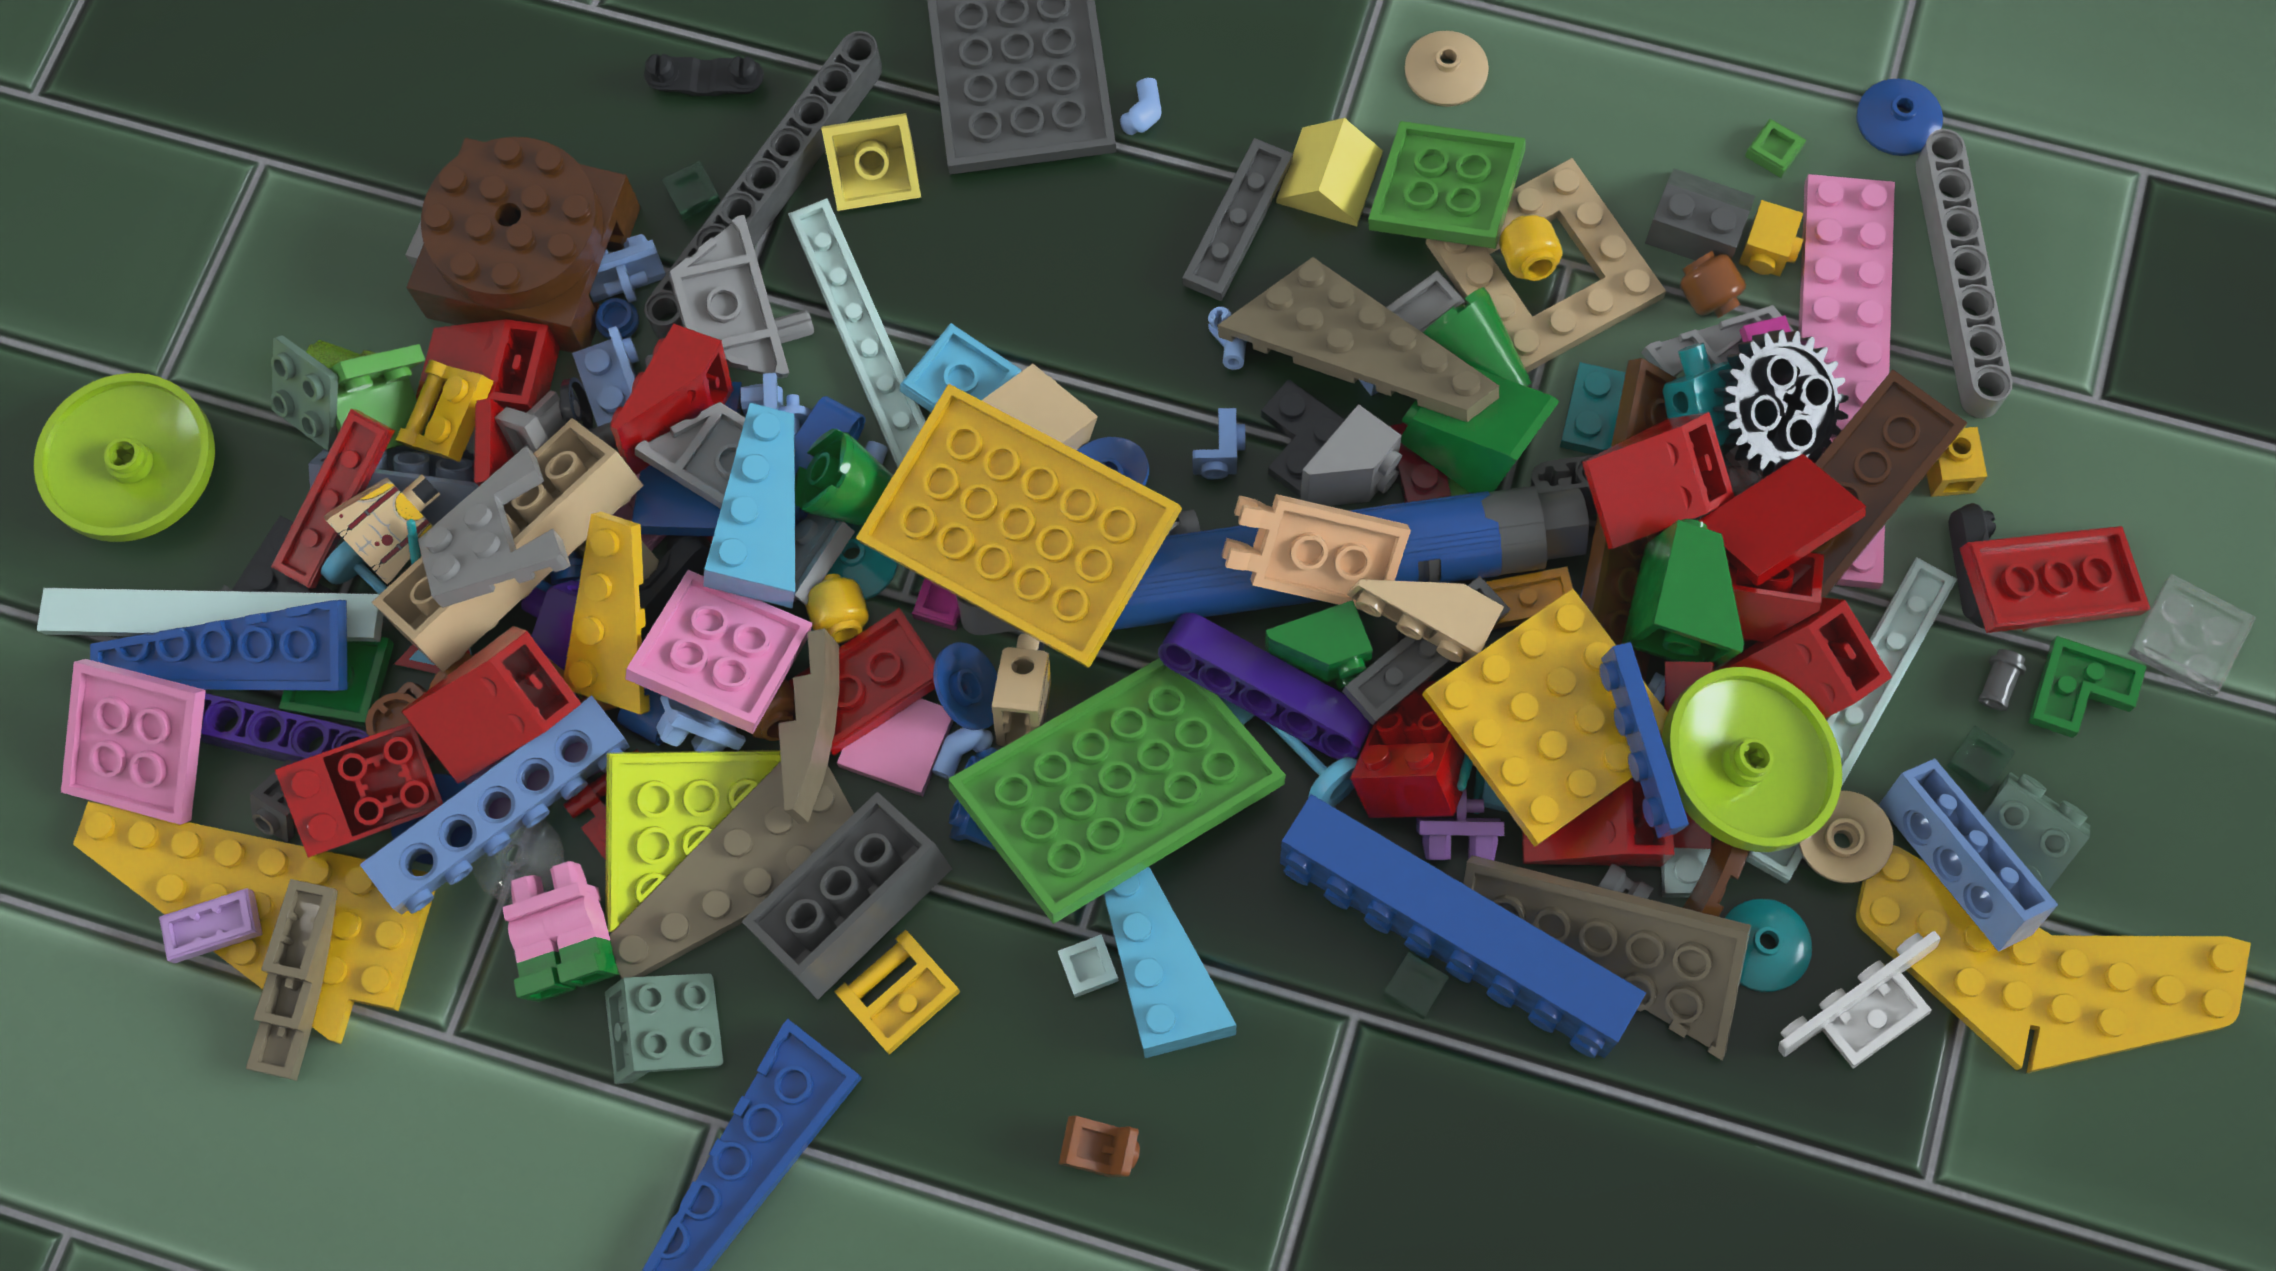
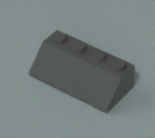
M876 792L741 922L818 1000L952 870V867L934 842L879 792Z

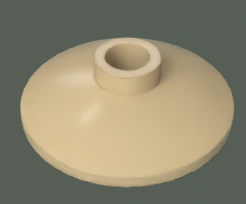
M1437 31L1420 38L1410 48L1405 61V77L1411 90L1422 100L1437 106H1457L1472 100L1481 92L1488 77L1489 66L1484 50L1469 36L1454 31ZM1450 59L1453 60L1454 63L1446 64L1443 63L1441 60Z
M1840 791L1836 808L1828 821L1816 833L1798 845L1807 864L1819 875L1839 883H1857L1871 878L1885 866L1893 849L1894 837L1887 815L1876 802L1856 792ZM1838 833L1846 835L1850 841L1849 847L1841 848L1837 846L1834 841V835Z

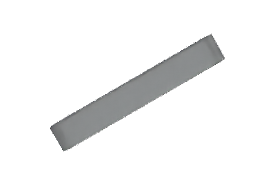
M1939 129L1929 135L1916 160V174L1960 402L1963 409L1969 415L1984 419L1991 417L1999 410L2012 390L2013 381L1966 146L1963 138L1957 132L1950 129ZM1935 154H1940L1944 156L1946 159H1941L1937 157ZM1941 191L1950 193L1954 198L1945 196ZM1949 230L1957 231L1962 237L1953 235ZM1956 268L1965 270L1970 276L1960 274ZM1963 307L1974 310L1978 316L1967 313ZM1971 347L1981 349L1986 356L1976 354ZM1979 387L1989 389L1994 397L1983 394Z

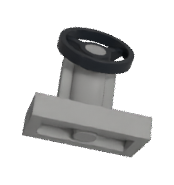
M575 377L562 381L560 398L557 392L550 390L527 413L506 407L495 417L514 455L526 446L534 453L571 418L577 422L583 421V426L586 429L593 428L592 410L582 383Z

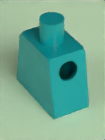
M1704 343L1680 349L1678 355L1685 375L1664 385L1663 395L1667 417L1669 419L1710 412L1719 446L1723 445L1730 433L1729 430H1717L1716 428L1720 422L1725 420L1724 414L1713 412V407L1723 404V397L1716 395L1713 391L1715 388L1725 387L1726 382L1718 375V372L1720 370L1732 369L1728 361L1711 365ZM1755 409V418L1757 420V411Z

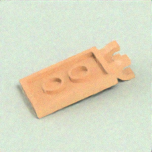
M1278 494L1275 495L1272 507L1255 499L1239 496L1234 511L1235 516H1239V525L1258 528L1253 547L1241 541L1226 538L1222 558L1226 559V568L1251 571L1250 580L1253 586L1338 605L1353 600L1356 609H1359L1356 605L1357 601L1347 595L1349 590L1360 579L1395 581L1411 530L1404 523Z

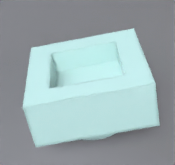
M1674 848L1675 855L1661 867L1662 897H1689L1704 870L1711 849Z
M1102 934L1058 951L1075 998L1119 981Z

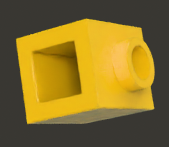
M1761 200L1738 264L1748 266L1753 272L1758 274H1773L1780 277L1786 262L1795 264L1800 252L1803 239L1796 237L1803 213Z
M1978 427L1964 428L1927 473L1931 497L1976 493L1988 477Z

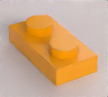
M1568 566L1487 581L1486 583L1511 609L1503 619L1494 625L1492 630L1522 624L1573 589Z

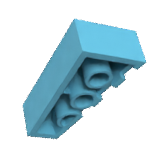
M749 403L705 565L703 587L793 608L795 597L793 413Z
M1150 867L1104 893L1145 1058L1236 1035L1237 1025Z

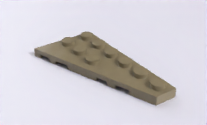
M1314 257L1217 325L1219 338L1231 342L1235 338L1251 342L1254 350L1266 354L1270 350L1292 356L1293 363L1354 384L1357 379L1376 385L1377 392L1389 396L1397 392L1417 399L1418 406L1465 422L1471 420L1499 398V385Z
M780 762L609 935L621 978L644 977L742 924L741 921L854 814L828 764L808 823L798 824L784 811Z
M1471 855L1466 864L1464 885L1646 992L1637 1009L1638 1011L1647 1010L1670 1024L1668 1029L1685 1038L1686 1034L1709 1047L1708 1052L1723 1061L1726 1054L1751 925Z

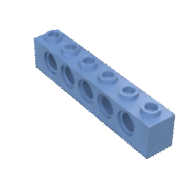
M591 695L545 733L517 749L362 862L360 866L392 909L401 915L406 911L413 914L428 905L434 899L432 892L444 883L448 882L449 885H453L466 877L473 870L471 863L486 853L488 856H493L504 849L512 840L509 835L525 825L526 828H530L542 821L550 813L547 807L561 797L568 800L576 796L587 786L586 779L599 769L602 772H606L607 753L624 752L630 746ZM581 742L588 746L587 754L581 761L571 763L565 760V751L571 744ZM537 770L548 771L550 779L543 789L532 791L527 788V779L533 772ZM498 798L510 799L511 809L505 817L500 819L490 818L489 807L493 801ZM460 826H470L473 832L470 842L463 847H452L450 839L453 831ZM422 854H431L434 860L432 869L423 876H414L412 872L414 860Z

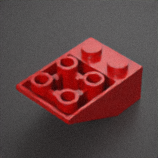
M504 319L436 327L433 329L416 400L428 376L424 372L429 360H434L447 366L482 374L493 380L494 382L487 399L492 398L504 409L509 407L527 413L550 391L560 346L549 326L545 324ZM442 387V389H441V391H440V394H439V396H438V398H437V401H436V403H435L434 408H433L432 411H434L435 408H436V406H437V403H438V401H439V399H440V396H441V394H442L443 387Z
M673 324L666 337L659 339L655 345L651 362L645 372H640L636 376L631 395L623 407L620 406L616 409L611 420V431L618 448V453L635 475L650 466V464L635 456V447L638 443L644 440L650 442L668 433L673 425L685 419H694L700 415L701 411L719 402L724 405L733 392V386L722 340Z
M1710 412L1666 419L1582 462L1608 549L1617 548L1667 529L1677 520L1693 519L1707 514L1735 497Z
M1826 597L1821 598L1819 612L1765 642H1756L1717 669L1748 667L1779 676L1801 690L1816 705L1825 718L1857 703L1892 678L1846 600Z
M512 626L401 712L456 783L459 784L545 733L582 703L528 631Z
M1427 681L1371 729L1350 777L1369 818L1454 816L1463 794V791L1457 789V783L1465 752L1422 695L1428 687L1437 681Z
M410 722L275 769L308 858L429 814L443 804L417 732Z
M1631 778L1535 847L1522 831L1523 864L1611 866L1614 863L1617 866L1662 867L1675 855L1674 835L1662 838L1657 837L1655 827L1648 825L1643 813L1642 803L1645 796L1641 783Z

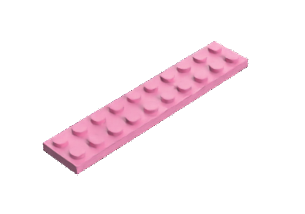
M1808 174L1804 186L1799 331L1800 338L1811 336L1815 338L1814 348H1828L1824 362L1837 361L1839 363L1832 375L1834 378H1845L1846 381L1837 390L1838 394L1849 396L1848 401L1839 404V410L1848 414V419L1837 420L1836 426L1843 430L1889 374L1895 182ZM1885 525L1836 585L1880 589L1883 584Z

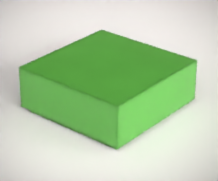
M1769 119L1747 149L1745 157L1782 178L1803 149L1806 139Z

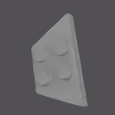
M739 215L716 237H711L701 245L694 255L690 258H685L670 271L669 277L682 324L685 328L722 340L728 367L759 374L776 373L777 378H786L789 375L788 366L745 215Z
M719 402L701 411L698 417L690 420L685 419L673 425L668 433L650 442L644 440L638 443L635 447V456L721 509L745 417Z

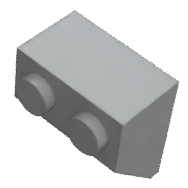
M1358 404L1304 467L1300 500L1325 506L1369 502L1378 491L1384 494L1399 475L1396 466L1402 458V455L1399 453L1402 435Z

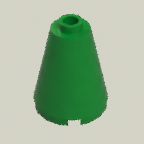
M1485 287L1479 288L1465 297L1468 302L1467 305L1461 304L1456 308L1453 306L1422 332L1472 367L1527 387L1532 384L1496 306Z
M832 428L822 434L808 450L807 453L813 456L807 469L799 466L795 475V505L809 514L863 527L893 474L849 433Z

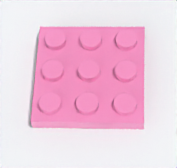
M688 570L626 668L625 679L753 734L808 639L807 632L811 631L812 622L760 600L703 587L704 576Z
M88 659L75 661L73 664L61 793L179 825L191 821L206 690Z

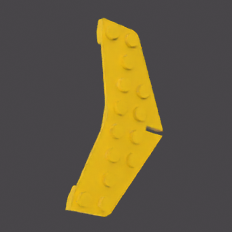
M1893 845L1890 858L1885 866L1871 878L1862 881L1856 909L1858 926L1893 959L1900 955L1896 948L1909 937L1919 932L1924 938L1935 931L1941 938L1937 948L1906 971L2016 1071L2023 1066L2029 1030H2034L2026 1074L2220 1030L2231 1025L2239 1015L2251 946L2250 942L2228 936L2051 935L2038 928L2032 936L1998 952L1925 861Z

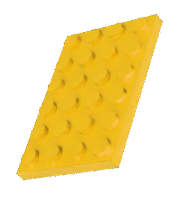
M948 384L856 539L898 564L1090 668L1182 508L1178 503Z

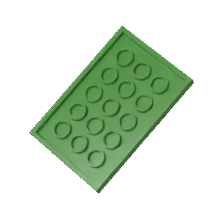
M1158 658L950 777L948 781L949 789L1054 924L1285 784L1286 775L1218 695L1174 672Z

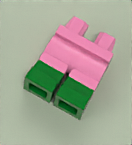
M572 861L555 865L550 869L554 890L545 893L541 877L524 876L511 881L513 904L502 908L505 921H509L508 933L517 961L519 978L514 979L517 998L540 1002L576 990V986L582 988L619 975L604 913L599 903L601 901L599 888L588 885L581 865Z

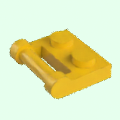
M429 360L424 371L428 376L405 429L400 428L395 441L422 452L460 462L475 427L476 401L487 399L494 381L482 374ZM442 387H443V390H442V394H441V396H440V399H439V401H438V403H437V406H436V408H435V410H434V413H433V415H432V417H431V420L428 422L429 417H430V415H431V413H432V410H433V408H434V405H435V403H436V401H437V398H438V396H439V394H440V391H441V389H442Z
M907 930L895 938L897 943L849 985L843 983L834 991L888 1055L960 993L959 988ZM910 957L916 965L871 1005L866 1007L860 999Z

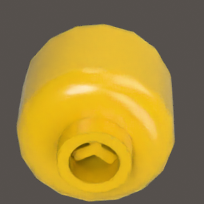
M1537 215L1517 217L1506 226L1500 235L1499 247L1509 271L1516 278L1530 281L1542 280L1553 273L1563 254L1561 244L1552 224L1545 217Z
M828 574L808 594V603L805 607L810 622H812L813 631L825 628L838 644L848 642L860 634L862 628L869 620L868 609L861 587L851 578H841L839 574Z

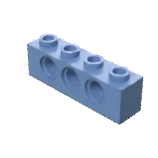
M1936 759L1901 773L1879 803L1885 814L1998 952L2032 936L2058 906L2056 901Z

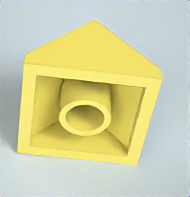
M906 113L823 126L821 128L837 211L921 198L913 141Z
M1346 118L1302 127L1293 152V161L1283 180L1276 203L1357 227L1380 164L1383 150Z

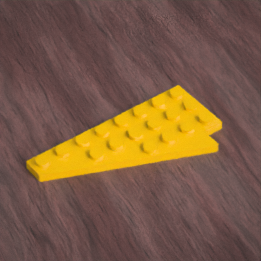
M88 801L73 845L166 915L246 888L254 891L263 935L213 952L261 989H263L268 973L261 970L290 879L338 890L330 947L312 1028L328 1040L341 1044L354 1002L399 1011L432 901L413 914L406 911L401 915L392 909L360 866L366 859L328 851L308 858L304 847L300 845L190 822L179 825L117 807ZM412 869L414 876H423L428 873Z

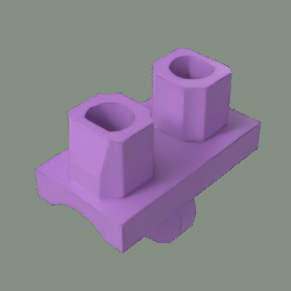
M1465 789L1454 817H1416V831L1419 835H1422V845L1426 859H1451V835H1467L1468 859L1473 855L1494 861L1498 836H1504V821H1501L1500 818L1466 817L1467 812L1484 813V799H1467Z

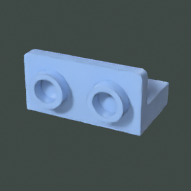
M617 326L608 328L611 336L610 340L572 353L597 426L611 422L616 409L624 406L632 393L633 382L637 376L633 367V363L640 361L631 337L622 338Z

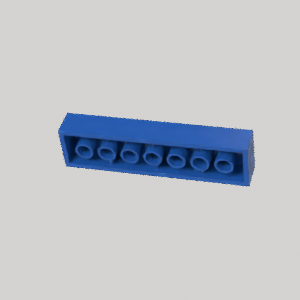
M1312 794L1281 842L1280 864L1285 866L1283 871L1288 877L1302 885H1307L1310 881L1325 890L1323 896L1334 905L1345 910L1349 906L1366 915L1364 921L1374 929L1384 934H1388L1390 930L1406 939L1405 946L1417 955L1424 958H1429L1430 955L1435 956L1447 964L1445 969L1457 979L1466 983H1470L1472 979L1488 988L1486 994L1491 999L1508 1008L1515 1004L1530 1013L1528 1020L1534 1025L1550 1033H1553L1554 1029L1571 1038L1569 1043L1574 1049L1588 1057L1595 1058L1596 1054L1605 1058L1619 1042L1646 995V992Z

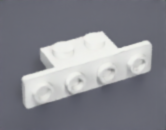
M1933 931L1924 938L1919 932L1909 937L1896 948L1900 955L1890 963L1884 965L1881 960L1875 962L1857 977L1861 983L1846 994L1840 988L1826 997L1819 1004L1823 1011L1811 1020L1807 1021L1804 1016H1801L1786 1026L1780 1032L1784 1039L1779 1042V1052L1783 1057H1786L1823 1031L1853 1069L1930 1014L1932 1009L1902 973L1936 949L1941 939L1940 936Z

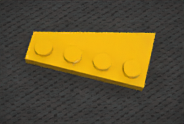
M600 511L591 514L563 679L575 693L587 697L592 695L596 700L641 715L650 711L649 695H644V687L625 679L626 668L642 644L641 628L646 627L645 608L640 607L639 585L644 583L641 524Z

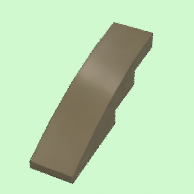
M825 628L807 632L811 674L793 677L796 720L778 723L784 811L798 824L809 822L825 777L835 734L840 689L839 644Z
M294 879L289 881L261 969L268 973L253 1019L260 1022L246 1065L248 1070L297 1081L310 1037L326 968L338 892L335 888Z

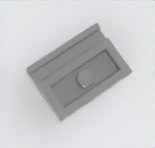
M808 514L795 527L794 602L799 600L802 604L807 605L810 590L823 581L855 531L844 521L836 523L833 519Z

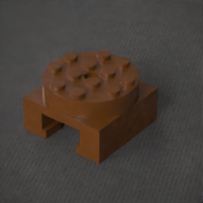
M504 137L486 142L465 138L458 156L441 170L426 194L421 213V232L424 244L406 288L428 319L453 325L504 319L545 324L549 326L560 346V350L574 353L591 346L597 329L595 317L600 304L592 302L589 294L606 247L616 250L625 249L624 243L631 236L641 206L627 175L579 164L567 152L548 142L528 137Z

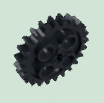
M1783 329L1753 335L1752 341L1738 344L1740 353L1731 354L1726 357L1732 369L1720 370L1718 372V375L1726 382L1725 387L1715 388L1713 391L1716 395L1723 397V404L1713 407V412L1724 414L1725 420L1720 422L1716 428L1717 430H1729L1730 435L1725 440L1724 446H1738L1739 448L1734 459L1736 461L1749 460L1748 470L1750 471L1762 470L1763 476H1769L1801 454H1804L1815 463L1832 443L1830 438L1837 437L1842 431L1836 426L1837 420L1848 419V414L1839 410V404L1848 401L1849 396L1838 394L1837 390L1846 380L1843 377L1834 378L1832 375L1839 363L1837 361L1824 362L1828 348H1814L1815 338L1812 336L1800 338V331L1784 332ZM1755 409L1757 411V420L1755 418Z

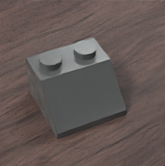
M1674 168L1657 207L1645 244L1695 261L1712 250L1716 256L1726 254L1732 260L1755 196Z

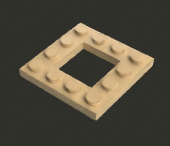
M1573 158L1513 190L1501 233L1511 221L1520 216L1537 215L1545 217L1549 222L1557 218L1600 280L1532 317L1490 255L1500 249L1499 241L1496 249L1426 239V245L1466 304L1468 302L1465 297L1479 288L1485 287L1489 292L1527 373L1662 300L1666 293L1665 288Z

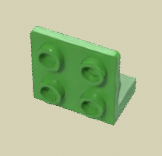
M420 344L340 361L329 368L338 376L336 418L338 432L350 409H357L395 430L386 450L404 446L395 441L400 428L405 429L417 401L409 377L412 376L411 369L425 361Z

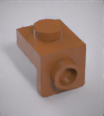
M1069 1116L1059 1164L1106 1177H1128L1139 1158L1140 1145L1137 1141L1139 1130L1130 1126L1116 1127L1079 1116Z

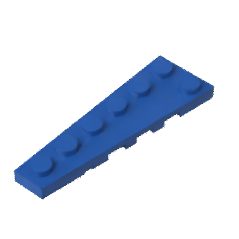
M347 600L324 601L286 608L284 610L247 615L240 618L219 620L190 627L90 644V660L204 690H348Z
M787 1019L756 1070L758 1073L745 1096H742L733 1111L734 1115L721 1138H717L709 1152L710 1157L695 1182H692L682 1199L678 1213L670 1220L642 1271H709L862 1077Z

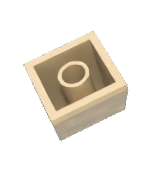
M1031 364L981 400L1075 450L1089 443L1098 418L1085 404L1078 401L1052 377L1046 375L1034 364Z

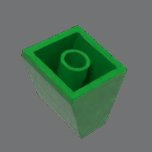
M1473 367L1499 385V398L1468 422L1418 406L1416 400L1401 420L1407 425L1402 434L1401 443L1470 493L1493 492L1560 401L1549 394Z
M1682 519L1674 522L1645 545L1622 644L1631 642L1634 650L1671 662H1714V669L1742 653L1744 640L1721 533L1707 529V525L1701 521Z

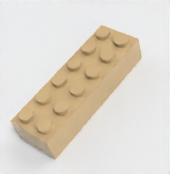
M573 418L533 453L537 457L544 482L504 505L516 550L549 530L554 529L563 540L567 555L569 556L587 539L591 514L601 511L613 515L620 507L627 504L632 496L644 486L615 449ZM421 556L376 597L372 603L405 638L442 672H445L454 662L460 660L465 652L487 631L493 629L499 620L518 602L526 598L533 588L553 570L551 567L535 571L534 579L520 584L515 578L494 584V592L442 608L431 595Z

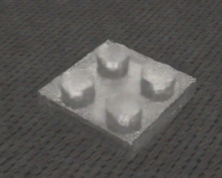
M2171 574L2164 581L2128 654L2213 698L2220 692L2256 617Z

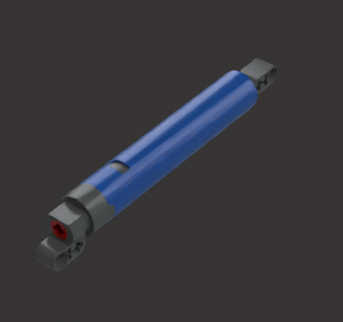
M1595 455L1542 462L1534 467L1531 473V486L1493 492L1484 491L1348 511L1404 523L1409 526L1411 532L1395 581L1453 583L1475 580L1479 576L1489 578L1504 574L1545 569L1547 560L1586 555L1589 532L1588 515L1598 513L1582 462ZM1240 525L1168 535L1112 630L1174 622L1180 614L1186 612L1195 613L1202 617L1317 602L1320 600L1253 586L1250 580L1251 571L1226 568V559L1222 558L1226 538L1241 541L1253 547L1258 528ZM956 595L961 622L967 632L974 635H988L1018 630Z

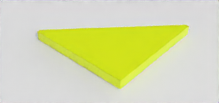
M780 750L607 753L605 921L608 932H613L781 762Z

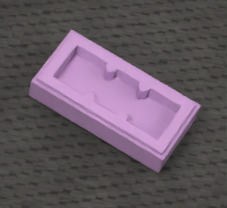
M248 888L159 917L167 961L172 963H178L263 935L255 893Z

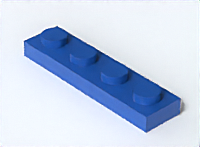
M1629 642L1616 645L1601 658L1600 677L1605 689L1612 691L1617 707L1614 709L1615 725L1619 734L1626 736L1631 751L1628 755L1629 769L1634 780L1640 781L1645 799L1643 800L1642 807L1645 819L1650 827H1655L1658 838L1674 835L1687 827L1689 822L1632 644Z

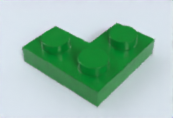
M2056 636L2051 641L2028 723L2074 738L2079 733L2088 698L2131 712L2136 707L2147 666Z

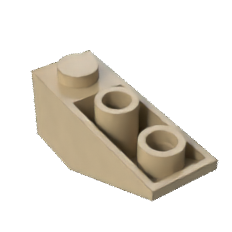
M1360 579L1347 594L1357 601V607L1365 613L1375 617L1385 616L1397 623L1396 628L1401 633L1416 640L1423 638L1438 646L1436 650L1440 655L1454 662H1466L1482 651L1504 606L1469 586L1459 583Z

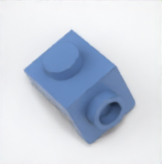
M1218 408L1219 449L1193 450V474L1202 475L1207 479H1222L1227 477L1228 474H1237V450H1245V424H1236V408Z

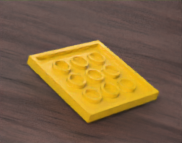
M1574 589L1565 593L1428 687L1422 694L1534 847L1633 778L1628 764V755L1631 751L1626 736L1619 734L1614 721V709L1617 707L1612 691L1605 689L1600 677L1601 658L1616 644ZM1644 682L1662 738L1663 727L1668 713Z

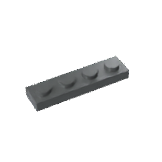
M1256 138L1253 139L1182 277L1183 286L1219 301L1223 300L1293 161V153Z
M1481 576L1468 585L1470 588L1504 606L1495 624L1503 619L1511 610ZM1406 636L1347 684L1342 692L1374 726L1450 663L1451 660L1440 655L1436 650L1438 646L1423 638L1416 640Z

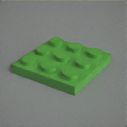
M1400 121L1368 218L1369 230L1496 249L1526 150L1525 138Z

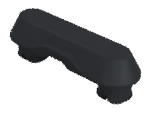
M653 54L646 60V68L644 70V79L653 89L664 92H681L691 96H718L725 93L750 94L756 91L764 78L763 69L760 64L749 56L744 58L736 56L734 58L700 60L694 57H670L667 54H662L661 56Z
M1970 503L1951 513L1948 526L1963 614L1976 626L1985 628L1959 548L1967 542L1989 540L1996 530V524L1992 522L1995 520V517L1991 511H1983L1980 505Z
M675 535V538L669 539L667 544L668 552L659 561L657 569L649 578L643 580V584L639 585L640 607L645 608L646 627L641 628V633L646 631L659 617L686 572L690 570L698 573L706 565L710 550L705 536Z

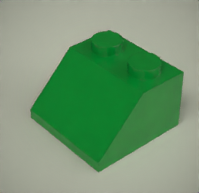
M1353 600L1266 630V652L1326 685L1338 689L1341 693H1343L1342 691L1347 684L1371 664L1373 649Z

